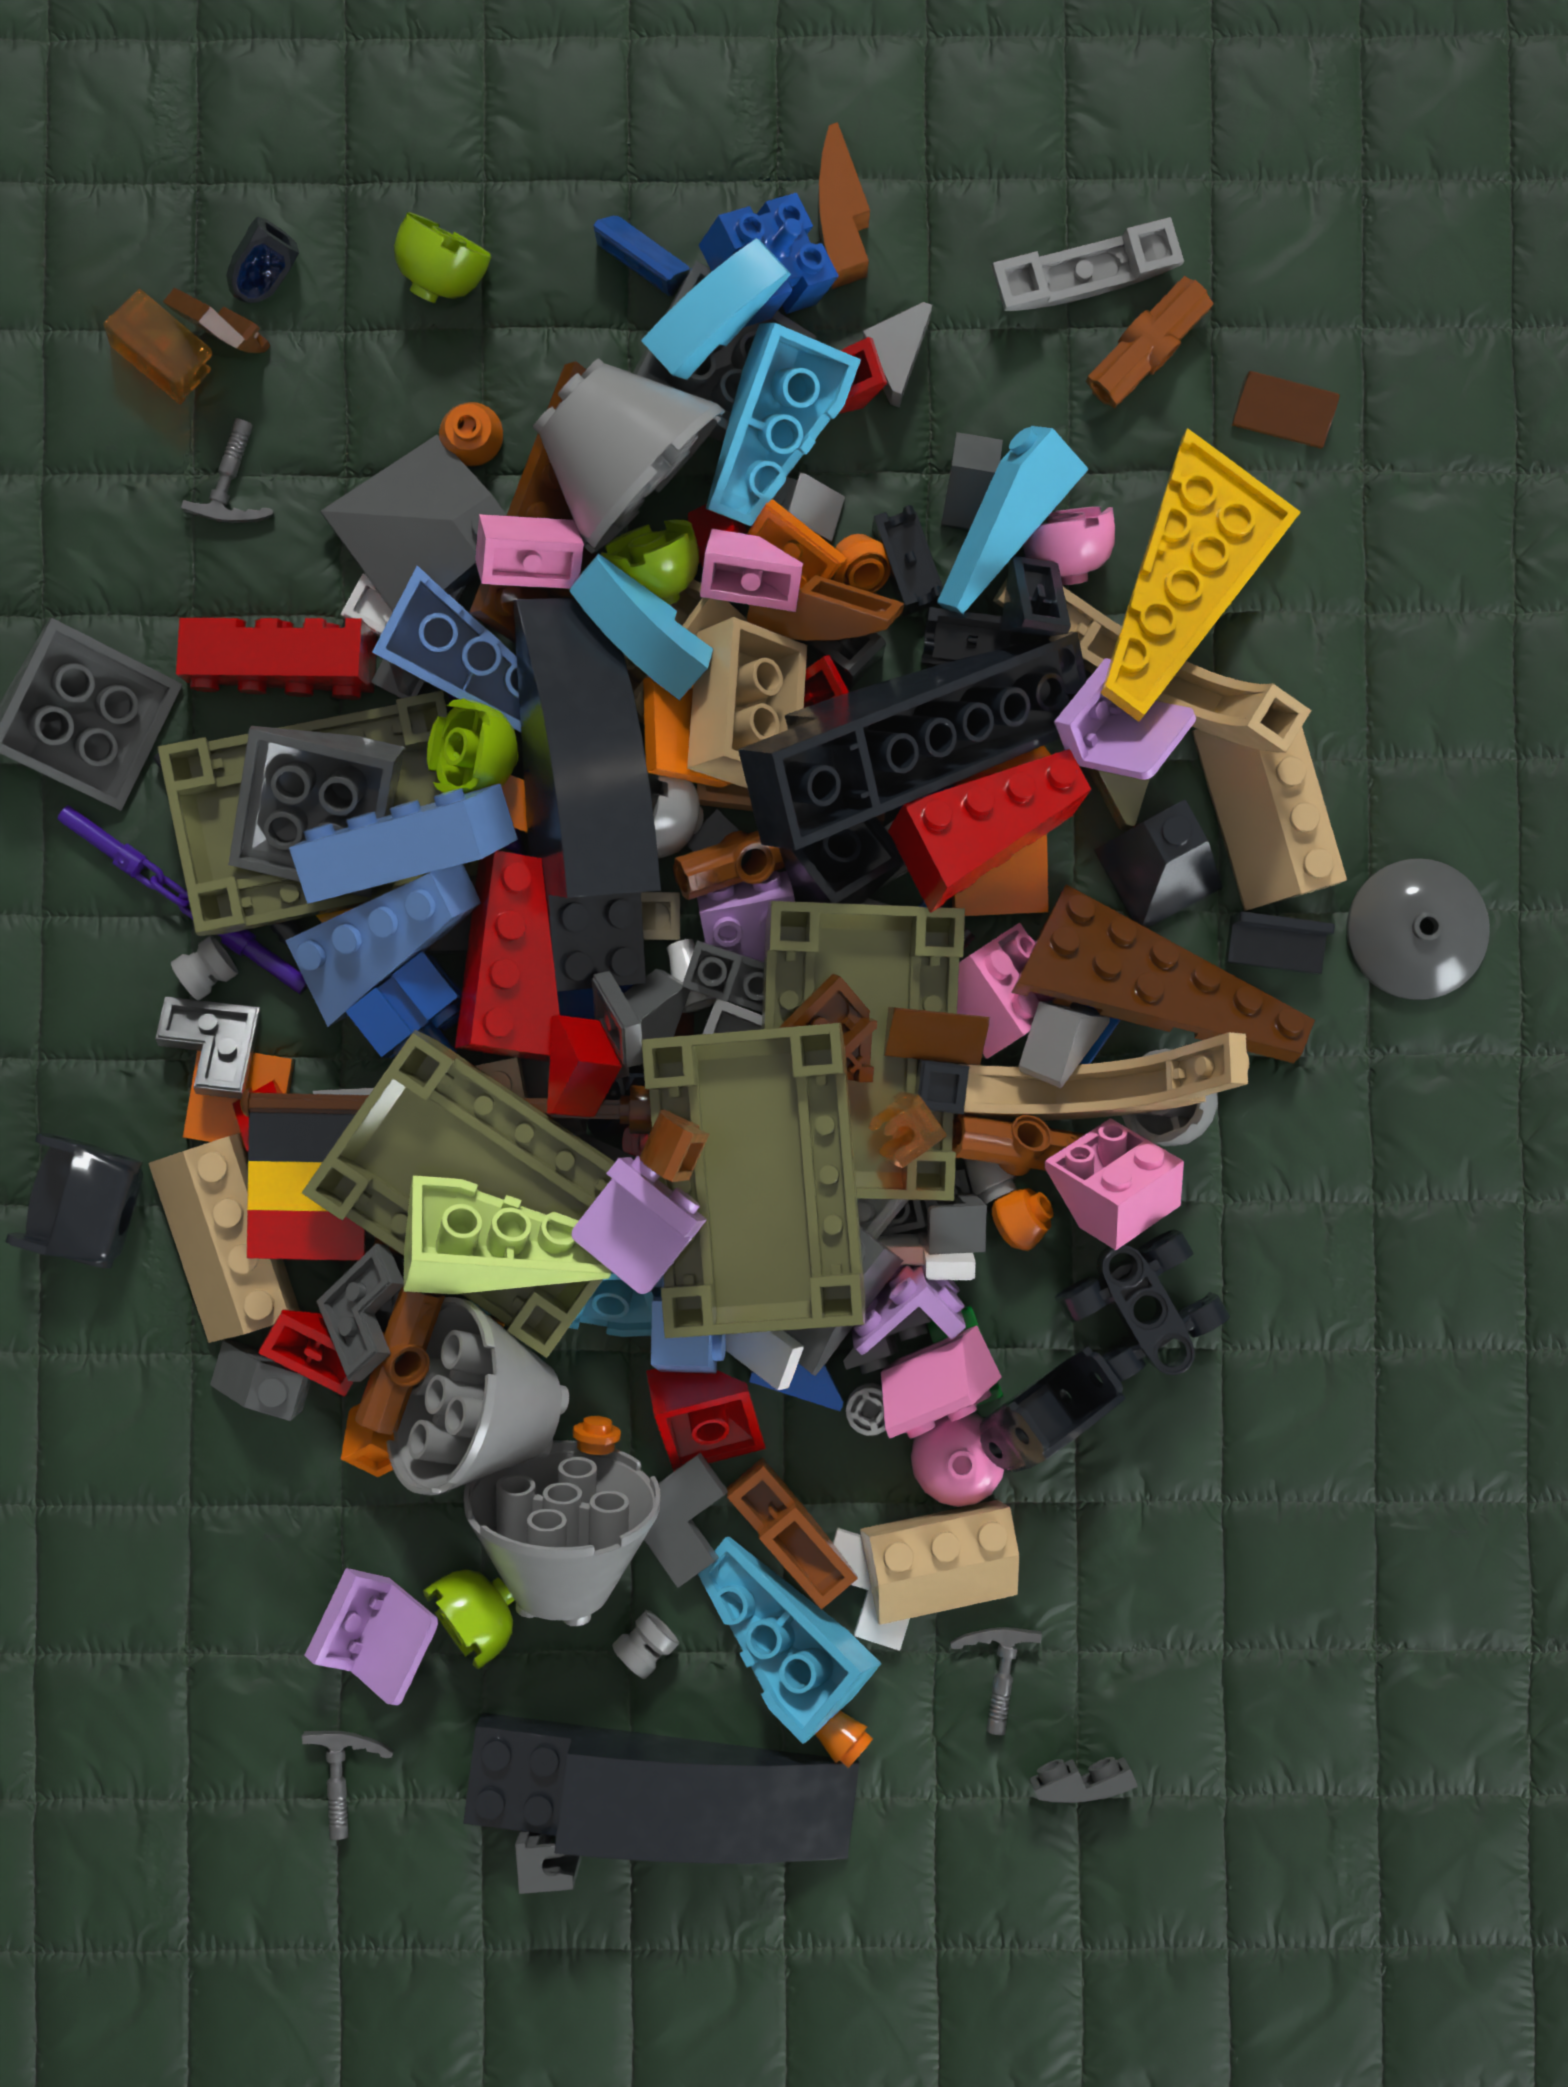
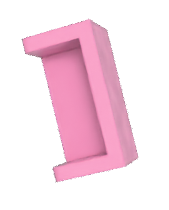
M479 514L475 561L481 583L570 589L581 573L584 543L574 520Z

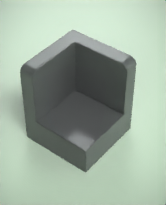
M956 1193L955 1204L930 1205L928 1207L927 1231L919 1232V1243L929 1255L985 1252L987 1205L975 1193Z

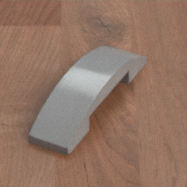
M1169 217L1127 228L1122 236L1040 257L1038 251L993 262L991 267L1004 311H1018L1060 305L1121 289L1179 267L1184 263L1172 219Z

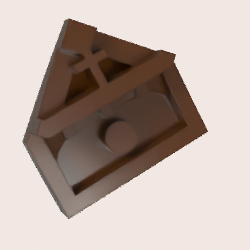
M175 287L163 301L165 305L189 323L238 350L250 353H265L271 346L268 340L260 335L258 332L260 328L254 322L224 306L217 313L209 305Z
M832 974L779 1028L841 1023L846 1051L848 1081L873 1082L874 1067L870 1065L872 1032L877 1029V1021L869 1018L870 1010L842 977Z

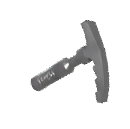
M235 418L231 430L232 433H230L229 442H227L228 446H226L225 455H223L218 469L220 478L216 490L212 489L209 496L211 502L199 504L183 500L181 508L184 512L218 522L229 523L258 522L275 516L274 511L270 508H261V510L247 509L246 512L237 508H233L232 511L225 508L230 497L227 492L231 480L237 476L241 464L240 460H242L243 451H245L253 428L251 423Z
M1009 1627L990 1628L964 1634L950 1642L952 1649H962L964 1645H976L977 1642L990 1644L992 1640L1001 1644L998 1646L997 1653L1000 1657L999 1671L994 1675L991 1708L989 1709L990 1713L986 1729L988 1733L1005 1735L1007 1710L1009 1709L1008 1705L1010 1703L1013 1677L1010 1675L1012 1659H1016L1017 1648L1014 1645L1021 1642L1041 1643V1631Z
M304 1731L302 1744H317L329 1748L326 1751V1762L330 1763V1778L327 1781L328 1817L330 1823L329 1839H345L348 1837V1814L346 1808V1779L342 1776V1761L345 1760V1749L343 1748L347 1746H352L353 1750L366 1748L367 1752L379 1753L380 1757L391 1758L394 1750L380 1741L345 1731Z

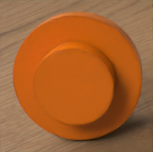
M588 1416L584 1418V1422L574 1426L573 1437L577 1440L576 1447L578 1450L593 1455H605L614 1451L615 1443L620 1441L621 1430L612 1425V1420L607 1417Z

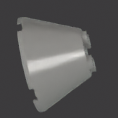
M599 358L586 369L582 376L577 373L564 385L558 393V396L563 401L556 409L550 407L533 425V429L540 435L575 525L582 537L584 547L591 554H595L607 545L640 513L638 509L645 501L642 498L643 496H648L654 489L659 493L678 473L720 422L721 418L718 415H722L725 412L723 408L709 400L604 364Z
M445 1297L426 1349L430 1359L429 1371L421 1382L413 1386L398 1432H394V1441H386L389 1459L399 1481L408 1490L423 1495L441 1494L535 1457H547L553 1446V1436L558 1426L560 1414L566 1411L569 1404V1391L566 1386L560 1385L558 1377L551 1366L471 1301L456 1297ZM404 1353L397 1358L396 1362L403 1357Z
M554 1440L551 1452L545 1458L535 1457L467 1483L464 1489V1511L471 1527L515 1600L516 1611L519 1615L527 1618L539 1617L547 1620H563L567 1625L581 1626L587 1624L591 1620V1614L605 1604L655 1522L660 1510V1487L655 1476L649 1478L640 1470L641 1462L625 1452L614 1449L610 1454L593 1455L578 1450L576 1447L577 1441Z

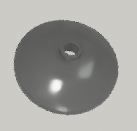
M1408 859L1395 862L1380 869L1363 883L1349 908L1346 930L1352 958L1361 973L1373 985L1395 997L1425 1000L1446 995L1462 986L1473 976L1487 951L1490 924L1482 896L1465 875L1439 861ZM1423 918H1427L1433 923L1434 928L1430 935H1425L1420 930L1419 925Z

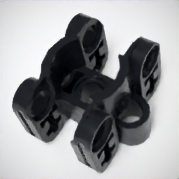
M1169 1230L1146 1242L1137 1250L1128 1245H1123L1117 1250L1107 1246L1101 1251L1097 1259L1098 1279L1092 1276L1084 1278L1062 1290L1054 1297L1061 1306L1066 1319L1071 1322L1079 1321L1107 1304H1113L1131 1338L1122 1337L1123 1343L1101 1356L1120 1382L1135 1375L1146 1366L1143 1357H1146L1153 1367L1167 1375L1184 1373L1191 1367L1195 1356V1349L1190 1337L1195 1338L1206 1334L1230 1318L1220 1297L1212 1292H1208L1204 1298L1177 1311L1158 1278L1159 1275L1179 1265L1194 1254L1182 1231ZM1127 1253L1131 1258L1114 1263L1109 1267L1111 1259L1116 1254ZM1129 1274L1126 1278L1120 1279L1123 1275ZM1152 1296L1156 1302L1154 1316L1147 1321H1138L1133 1312L1135 1302L1140 1297ZM1173 1338H1176L1180 1344L1178 1358L1171 1363H1162L1158 1357V1348L1164 1347Z

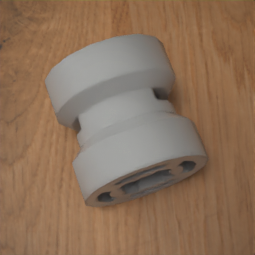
M211 935L198 943L197 952H193L190 955L182 954L171 962L172 969L182 985L198 1001L211 993L212 986L218 980L227 982L238 975L237 967L231 957Z
M863 1383L850 1393L847 1400L846 1415L850 1426L858 1433L869 1436L885 1431L882 1385Z
M645 1610L636 1619L635 1628L629 1634H622L612 1644V1647L617 1656L631 1671L642 1679H646L656 1669V1661L662 1655H669L679 1645V1641L660 1618L651 1611Z

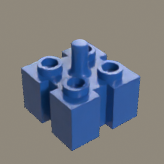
M797 193L766 201L757 214L753 213L751 207L748 206L718 215L698 245L711 271H713L733 254L757 238L791 273L744 327L772 319L781 305L786 314L817 305L839 277L823 244H813L810 242L807 234L812 229L813 224Z
M421 951L393 973L389 980L380 987L374 988L345 1011L382 1058L390 1057V1059H395L414 1030L439 1041L457 1053L440 1031V1028L446 1031L459 1021L462 990L437 958L428 955L426 952Z

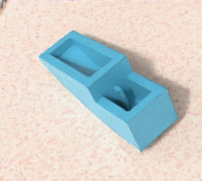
M756 238L733 254L690 290L660 319L641 341L673 376L687 380L719 344L727 346L791 273L761 240Z
M599 553L571 586L570 593L601 631L636 666L678 700L685 695L708 669L713 648L675 621L676 609Z

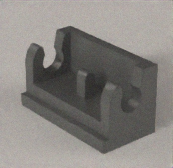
M520 1831L515 1844L519 1894L573 1890L581 1863V1856L554 1853L555 1844L551 1841V1835Z

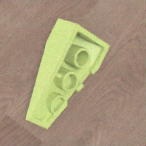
M412 1176L404 1245V1291L463 1294L609 1279L611 1270L573 1240L572 1230L579 1220L556 1212L546 1215L520 1206L522 1201L508 1195H506L504 1200L478 1191L477 1184L463 1179Z

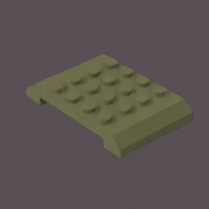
M443 690L396 699V705L279 727L281 729L360 736L405 747L393 807L415 800L419 801L420 806L434 803L433 797L443 793L433 783H440L437 772L428 770L427 765L428 740L432 726L438 716L446 718L448 715ZM248 734L209 742L206 737L158 746L195 932L198 936L228 934L358 907L428 874L425 873L375 886L370 898L348 893L307 904L299 881L228 865ZM479 860L463 864L471 882L477 878Z
M769 901L765 929L762 1029L779 1028L832 974L842 977L870 1010L869 1018L877 1021V1029L872 1032L870 1065L874 1067L873 1082L848 1081L857 1198L954 1201L956 1152L952 1151L953 1113L913 1108L918 1062L922 1059L883 1055L888 1007L957 1014L959 957H963L965 908H938L930 913L927 907ZM934 1061V1062H942V1063L955 1064V1063H953V1062Z
M841 1023L642 1039L645 1089H649L652 1127L660 1110H666L699 1125L698 1129L710 1134L689 1180L671 1182L661 1176L658 1178L670 1190L674 1191L677 1187L691 1196L700 1205L697 1212L707 1219L664 1274V1287L661 1288L665 1338L864 1325L865 1288L846 1051Z
M414 1030L306 1185L302 1194L342 1221L345 1217L349 1218L404 1255L410 1188L413 1175L463 1179L477 1184L478 1191L504 1200L506 1195L522 1200L520 1206L546 1215L556 1212L580 1220L612 1178L606 1173L615 1162L439 1041ZM603 1279L463 1293L462 1295L508 1325L507 1332L547 1358Z

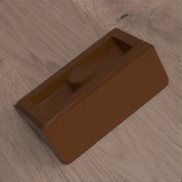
M1249 371L1242 383L1232 426L1322 449L1339 402L1340 394Z
M888 1007L883 1056L980 1065L990 1017Z

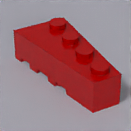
M179 618L176 675L185 682L190 683V689L202 692H218L219 685L238 686V692L246 694H266L267 687L285 688V694L290 696L312 697L314 690L332 691V697L357 700L361 698V692L374 693L375 685L372 683V679L376 671V654L372 653L377 644L378 637L362 618H345V628H341L340 625L328 623L324 618H305L303 628H294L293 623L279 618H260L255 620V627H246V621L238 618Z
M1067 749L906 803L900 809L888 831L929 912L932 913L941 907L947 899L959 891L961 893L973 885L979 877L994 867H999L1026 845H1031L1073 816L1091 791V787L1071 750Z
M497 850L478 862L475 890L481 904L472 911L455 1048L550 1062L552 1018L555 1015H560L542 858Z

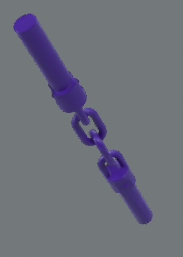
M67 805L60 812L57 818L58 821L113 860L112 864L131 878H135L146 887L158 891L178 905L179 909L193 920L191 910L186 907L190 905L187 891L164 876L163 871L149 861L145 855L128 843L123 845L71 806ZM145 866L156 874L150 880L140 874ZM166 884L180 895L178 897L165 889L163 885ZM242 930L228 934H218L222 938L221 943L239 956L244 954L299 995L308 988L301 972L256 941V936L250 931Z

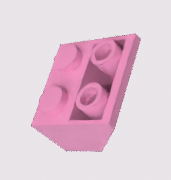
M1021 923L1010 928L959 962L957 1014L990 1017L983 1049V1055L986 1059L1030 1031L1039 1001H1052L1051 996L1030 992L1028 996L1011 993L1035 945V941L1027 934Z
M1111 1118L1045 1161L1047 1173L1079 1228L1114 1250L1119 1249L1181 1206L1184 1161Z
M977 1325L960 1332L952 1340L948 1337L896 1359L881 1372L885 1430L889 1438L905 1432L910 1439L920 1436L936 1426L934 1421L948 1415L951 1422L959 1420L976 1411V1404L991 1396L989 1389L1002 1376Z

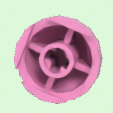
M1100 507L1074 508L1051 512L1049 518H1047L1048 523L1041 524L1022 545L1026 558L1058 563L1062 585L1088 581V572L1102 567L1111 556L1115 544L1113 508L1108 507L1102 513Z
M973 1412L953 1422L946 1415L934 1421L936 1426L933 1429L914 1437L911 1453L913 1474L923 1491L939 1503L956 1507L977 1504L991 1495L1003 1478L1004 1469L996 1466L986 1456L980 1442V1435L982 1433L979 1428L984 1418Z

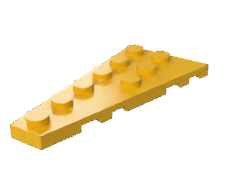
M1188 428L1182 436L1101 690L1103 696L1138 722H1140L1301 513Z

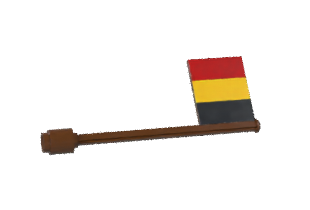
M631 1085L630 1095H621L620 1100L604 1099L593 1118L547 1114L548 1098H522L550 1118L620 1119V1124H629L630 1134H650L652 1130L649 1089H645V1086ZM248 1088L243 1092L240 1106L244 1115L249 1117L248 1259L359 1260L366 1254L365 1229L347 1217L342 1221L303 1195L302 1191L369 1095L253 1093L252 1088Z

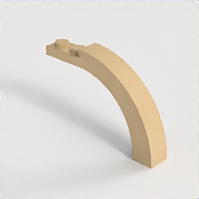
M1007 578L993 599L1002 608L1004 606ZM1063 587L1071 623L1069 632H1078L1084 667L1093 674L1105 658H1112L1122 626ZM1187 661L1156 700L1158 702L1192 708L1196 717L1192 727L1243 746L1283 753L1287 752L1312 711L1273 683L1256 684L1235 680L1213 673Z
M1228 1032L1145 1057L1081 1064L1076 1067L1062 1088L1020 1072L1019 1067L966 1065L970 1067L964 1114L961 1115L1001 1121H1015L1021 1115H1032L1042 1121L1147 1113L1206 1102V1095L1248 1084L1249 1057L1246 1050V1034Z

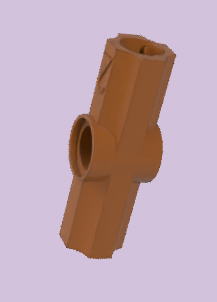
M1184 276L1150 312L1145 310L1122 334L1118 340L1119 344L1088 375L1086 383L1090 386L1092 393L1103 404H1108L1115 409L1148 373L1153 375L1180 346V340L1211 309L1214 303L1208 296L1207 290L1196 280H1191Z
M734 831L726 835L719 844L674 858L675 863L672 866L675 881L681 890L682 896L688 900L741 882L759 884L767 880L773 871L785 868L779 848L761 845L758 831L752 833ZM752 849L750 859L741 866L743 855Z
M957 1114L953 1119L952 1151L956 1152L957 1158L997 1163L1006 1173L1013 1176H1023L1031 1169L1046 1171L1045 1161L1084 1136L1085 1133L1049 1128L1044 1121L1032 1115H1021L1014 1122Z
M404 1286L400 1289L386 1331L382 1332L391 1354L370 1374L355 1417V1421L361 1426L372 1429L377 1433L392 1435L393 1432H398L413 1386L421 1382L429 1371L430 1359L426 1349L445 1298L443 1294L404 1291ZM404 1353L403 1357L396 1362L397 1358Z

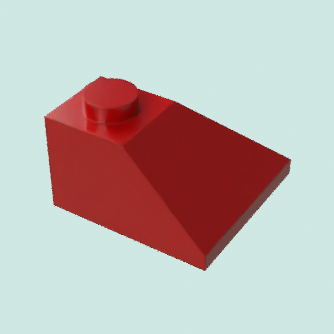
M656 1368L646 1371L654 1416L673 1471L679 1469L699 1453L704 1456L709 1464L766 1449L747 1383L718 1370L716 1374L659 1372Z

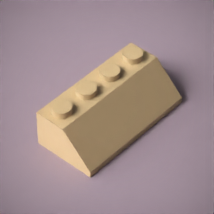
M1302 727L1286 753L1270 752L1243 746L1199 729L1192 731L1244 912L1347 881Z
M239 1133L148 1163L209 1343L272 1326L282 1310L300 1311L283 1259L247 1258L248 1154Z

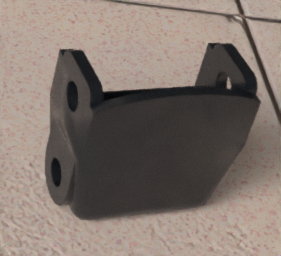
M37 1133L35 1142L50 1148L42 1161L33 1185L28 1206L26 1233H8L5 1242L11 1246L43 1255L62 1257L100 1268H112L114 1259L122 1252L143 1180V1171L141 1169L143 1162L61 1135Z
M1088 1346L1036 1379L985 1417L980 1423L979 1428L982 1433L980 1435L982 1448L986 1456L1002 1469H1007L1010 1472L1030 1469L1057 1453L1124 1401L1126 1398L1122 1394L1123 1386L1104 1358L1099 1353L1092 1352ZM1095 1373L1099 1375L1102 1382L1097 1379Z

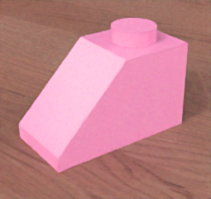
M712 529L705 551L700 597L796 612L803 563L760 536Z

